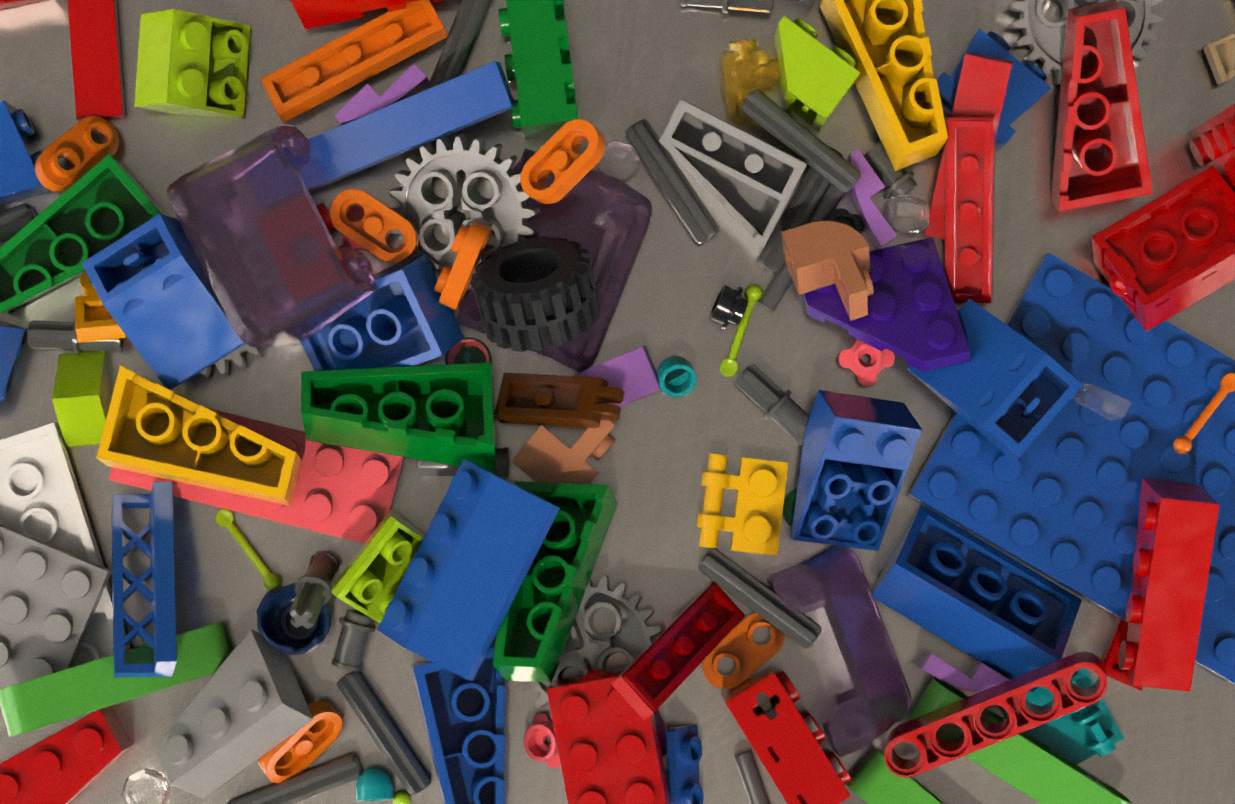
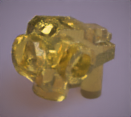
M756 39L730 41L729 50L723 51L719 56L721 90L726 95L727 113L733 116V124L739 126L743 121L753 122V119L741 109L744 99L753 90H760L766 95L765 90H772L771 85H779L780 70L777 57H769V54L763 49L757 48ZM782 108L791 115L790 109Z

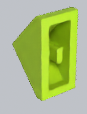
M107 351L81 352L79 355H74L73 353L59 354L52 401L66 447L100 445L111 402Z

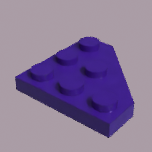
M933 237L869 251V276L874 294L867 296V316L850 321L835 284L802 294L809 316L823 323L829 320L849 330V336L880 351L886 348L906 358L908 365L923 372L970 361V349Z

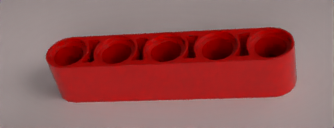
M1085 651L1074 653L898 725L892 729L887 737L884 753L885 764L897 776L913 777L1092 705L1102 699L1107 690L1108 682L1104 663L1093 653ZM1082 668L1091 669L1098 675L1095 684L1086 688L1075 685L1071 677L1074 672ZM1035 687H1045L1051 691L1053 698L1046 705L1038 706L1030 703L1026 695ZM998 705L1007 711L1008 717L1001 723L993 724L986 721L981 713L988 706ZM952 723L959 726L963 730L964 735L959 740L950 742L941 738L937 730L944 724ZM907 741L916 745L920 753L913 759H903L896 754L894 747L900 742Z

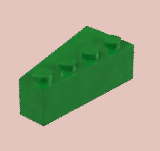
M506 0L507 8H500L498 12L502 37H511L513 54H505L504 58L508 83L516 82L518 100H514L516 107L511 109L513 127L522 128L525 140L550 137L565 123L579 119L563 0Z
M108 154L0 247V314L7 313L86 273L82 262L156 215L163 214L167 216L115 156Z
M491 362L301 372V415L307 441L460 466L463 459H467L497 473L494 389Z
M515 481L519 486L556 505L560 509L497 632L493 666L505 680L552 683L617 506V501L608 485Z

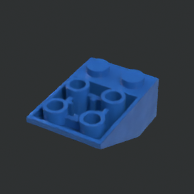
M158 214L82 262L104 307L164 387L172 390L248 343L183 220Z
M969 298L958 311V315L970 349V361L925 372L913 366H909L907 370L1015 463L1080 390L1083 384L1046 352Z
M818 390L804 432L791 531L793 540L879 550L922 432V428L905 403Z

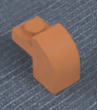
M818 221L781 232L784 260L799 295L835 284L850 321L868 315L867 296L874 294L869 276V245L858 231L839 222Z
M601 420L598 428H588L571 449L541 425L511 462L535 482L588 484L599 473L589 466L586 461L591 455L599 460L614 443L616 438L610 432L615 425L609 420Z

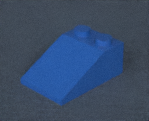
M425 253L377 272L288 314L314 371L415 366L442 356L464 338L451 308L439 303L441 293L434 290L437 278Z

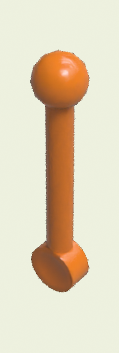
M1234 373L1226 374L1221 378V388L1185 435L1179 436L1174 440L1173 448L1177 453L1187 454L1191 450V441L1227 394L1235 391Z

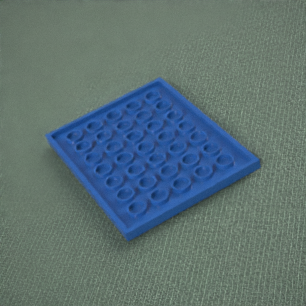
M1047 253L1008 318L1006 325L1046 352L1080 381L1083 386L1015 463L955 411L908 495L1116 617L1126 621V604L1132 589L1133 558L1136 547L1142 478L1198 484L1220 506L1195 663L1226 681L1235 684V391L1227 394L1191 441L1192 448L1187 454H1179L1173 448L1174 440L1179 436L1185 435L1221 388V378L1229 373L1235 374V360L1166 320L1145 332L1121 298L1115 295L1109 287L1054 255Z

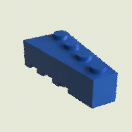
M495 645L490 646L473 681L467 680L431 661L411 665L443 804H504V714L506 685L505 679L493 666Z

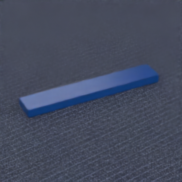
M494 61L247 164L245 167L260 209H269L515 108L516 104L501 63Z

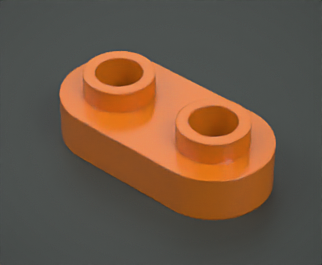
M98 116L82 119L47 146L38 156L35 163V173L38 180L45 188L53 192L64 193L108 154L114 155L119 147L117 130L109 121ZM91 133H97L102 138L103 144L93 141ZM58 159L66 160L70 170L62 169L58 164Z
M575 119L565 123L525 163L520 176L523 191L529 197L542 204H553L561 200L603 157L605 138L602 132L590 122L582 119ZM588 141L587 149L584 153L579 154L581 144ZM554 175V182L546 188L547 178Z
M348 189L338 194L331 204L330 218L334 227L381 260L391 263L403 262L409 259L417 250L419 235L415 225L370 193L358 189ZM355 204L361 205L364 209V217L359 222L352 221L349 216V210ZM393 230L400 231L404 238L402 245L398 248H393L388 243V236Z
M477 220L473 221L470 228L463 224L461 225L451 246V251L458 254L453 267L444 266L434 288L435 291L441 293L440 304L454 310L458 309L470 285L472 274L475 273V268L489 240L492 227Z
M755 612L746 615L702 661V670L706 679L713 686L720 689H732L739 686L782 648L785 634ZM760 626L767 627L770 631V639L764 644H758L753 640V632ZM723 657H729L734 660L735 668L730 674H721L717 670V663Z
M315 701L307 704L314 720L258 759L260 768L271 782L279 784L301 775L337 739L342 730V719L330 703Z

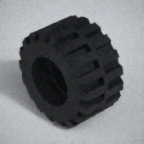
M550 236L533 239L528 238L501 247L500 250L489 254L485 261L477 265L475 268L476 273L472 274V287L484 332L491 343L496 342L497 346L503 349L512 348L513 351L523 352L532 350L533 352L561 346L564 342L572 341L581 336V332L589 330L594 325L593 320L598 319L600 314L599 307L601 306L589 253L586 249L582 248L581 244L576 241L568 242L567 238H550Z

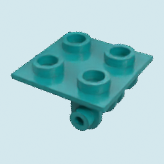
M1086 668L1077 670L1071 677L1072 682L1078 687L1086 688L1094 684ZM1038 687L1034 693L1029 691L1026 698L1030 703L1042 706L1052 700L1053 694L1045 687ZM1103 699L1025 731L1077 765L1096 754L1102 757L1113 752L1116 749L1114 744L1124 739ZM1000 706L1002 712L1004 713L1005 717L1007 718V717H1008L1007 711H1006L1003 707Z

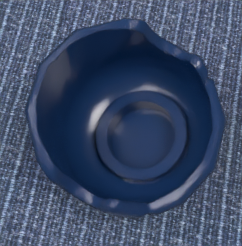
M296 583L275 590H269L256 611L258 630L267 644L278 652L288 655H301L316 649L324 643L331 628L330 607L327 603L322 606L313 627L307 629L301 625L296 628L291 624L292 616L289 611L296 597Z

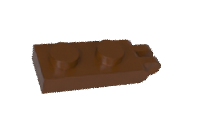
M504 373L494 415L500 423L598 428L601 420H619L621 408L615 404L623 402L625 392L621 388L608 386V381L599 377Z

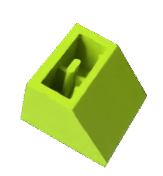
M177 9L141 14L134 107L171 114L243 118L250 25Z
M783 16L777 25L772 40L781 105L819 132L852 89L860 72L854 68L857 64L856 61L844 50L836 46L830 50L816 40L819 34L808 23L799 18L792 22L786 16Z
M390 510L332 584L331 593L353 608L381 623L425 534Z

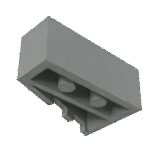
M680 99L659 140L673 157L764 249L807 163L683 99Z
M250 629L157 743L156 748L170 784L204 799L314 719L286 654L280 653L269 646L261 634Z

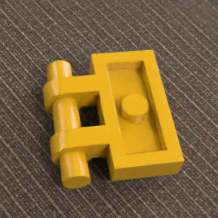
M709 453L707 472L702 471L701 485L705 486L702 514H697L696 527L701 528L699 546L717 548L719 530L732 531L730 550L778 556L788 463L741 457L739 476L726 474L728 456ZM724 488L737 490L734 517L721 516Z

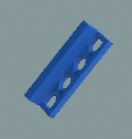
M153 481L150 494H112L114 678L172 677L177 662L172 482ZM122 508H149V523L136 534L122 522ZM149 533H150V546H149L145 541H143V539H144ZM122 534L129 540L124 547H122ZM135 546L150 559V567L138 579L123 566V558ZM150 577H151V590L148 589V588L144 585V583H145ZM123 579H125L130 584V586L124 592ZM136 590L151 603V612L140 623H137L129 616L123 608V603ZM151 622L152 636L144 629ZM124 624L131 629V631L125 637ZM137 635L152 648V663L124 664V648Z

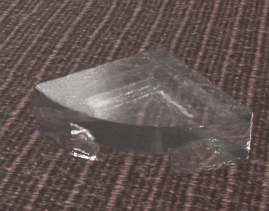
M1082 383L1083 386L1073 396L1075 402L1110 421L1125 417L1132 403L1107 390Z

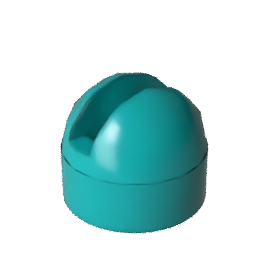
M673 355L665 358L660 363L657 378L665 394L672 397H680L688 394L694 388L696 374L692 364L684 357Z
M371 768L365 770L359 776L356 783V801L394 800L393 781L385 771Z

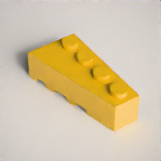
M822 0L819 7L837 46L848 53L857 63L854 68L860 72V75L855 85L894 170L898 171L937 155L947 141L948 135L937 79H934L930 58L932 51L929 37H926L923 22L922 0Z
M120 365L96 457L98 460L109 467L283 505H292L302 463L301 458L296 452L242 425H238L204 406L177 395L175 392L157 383L155 384Z

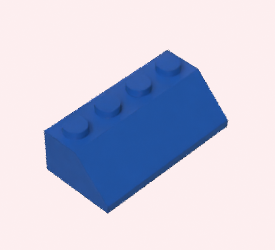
M463 459L377 630L407 650L467 680L473 681L560 508L509 479L467 459Z
M920 505L894 548L871 594L872 598L1009 679L1062 659L1082 601L1079 597L923 505ZM1035 687V688L1031 689L1030 691L1034 693V691H1035L1038 687Z

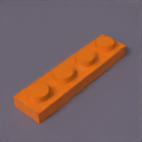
M430 0L406 3L405 9L388 11L266 75L260 80L282 122L285 123L449 36Z

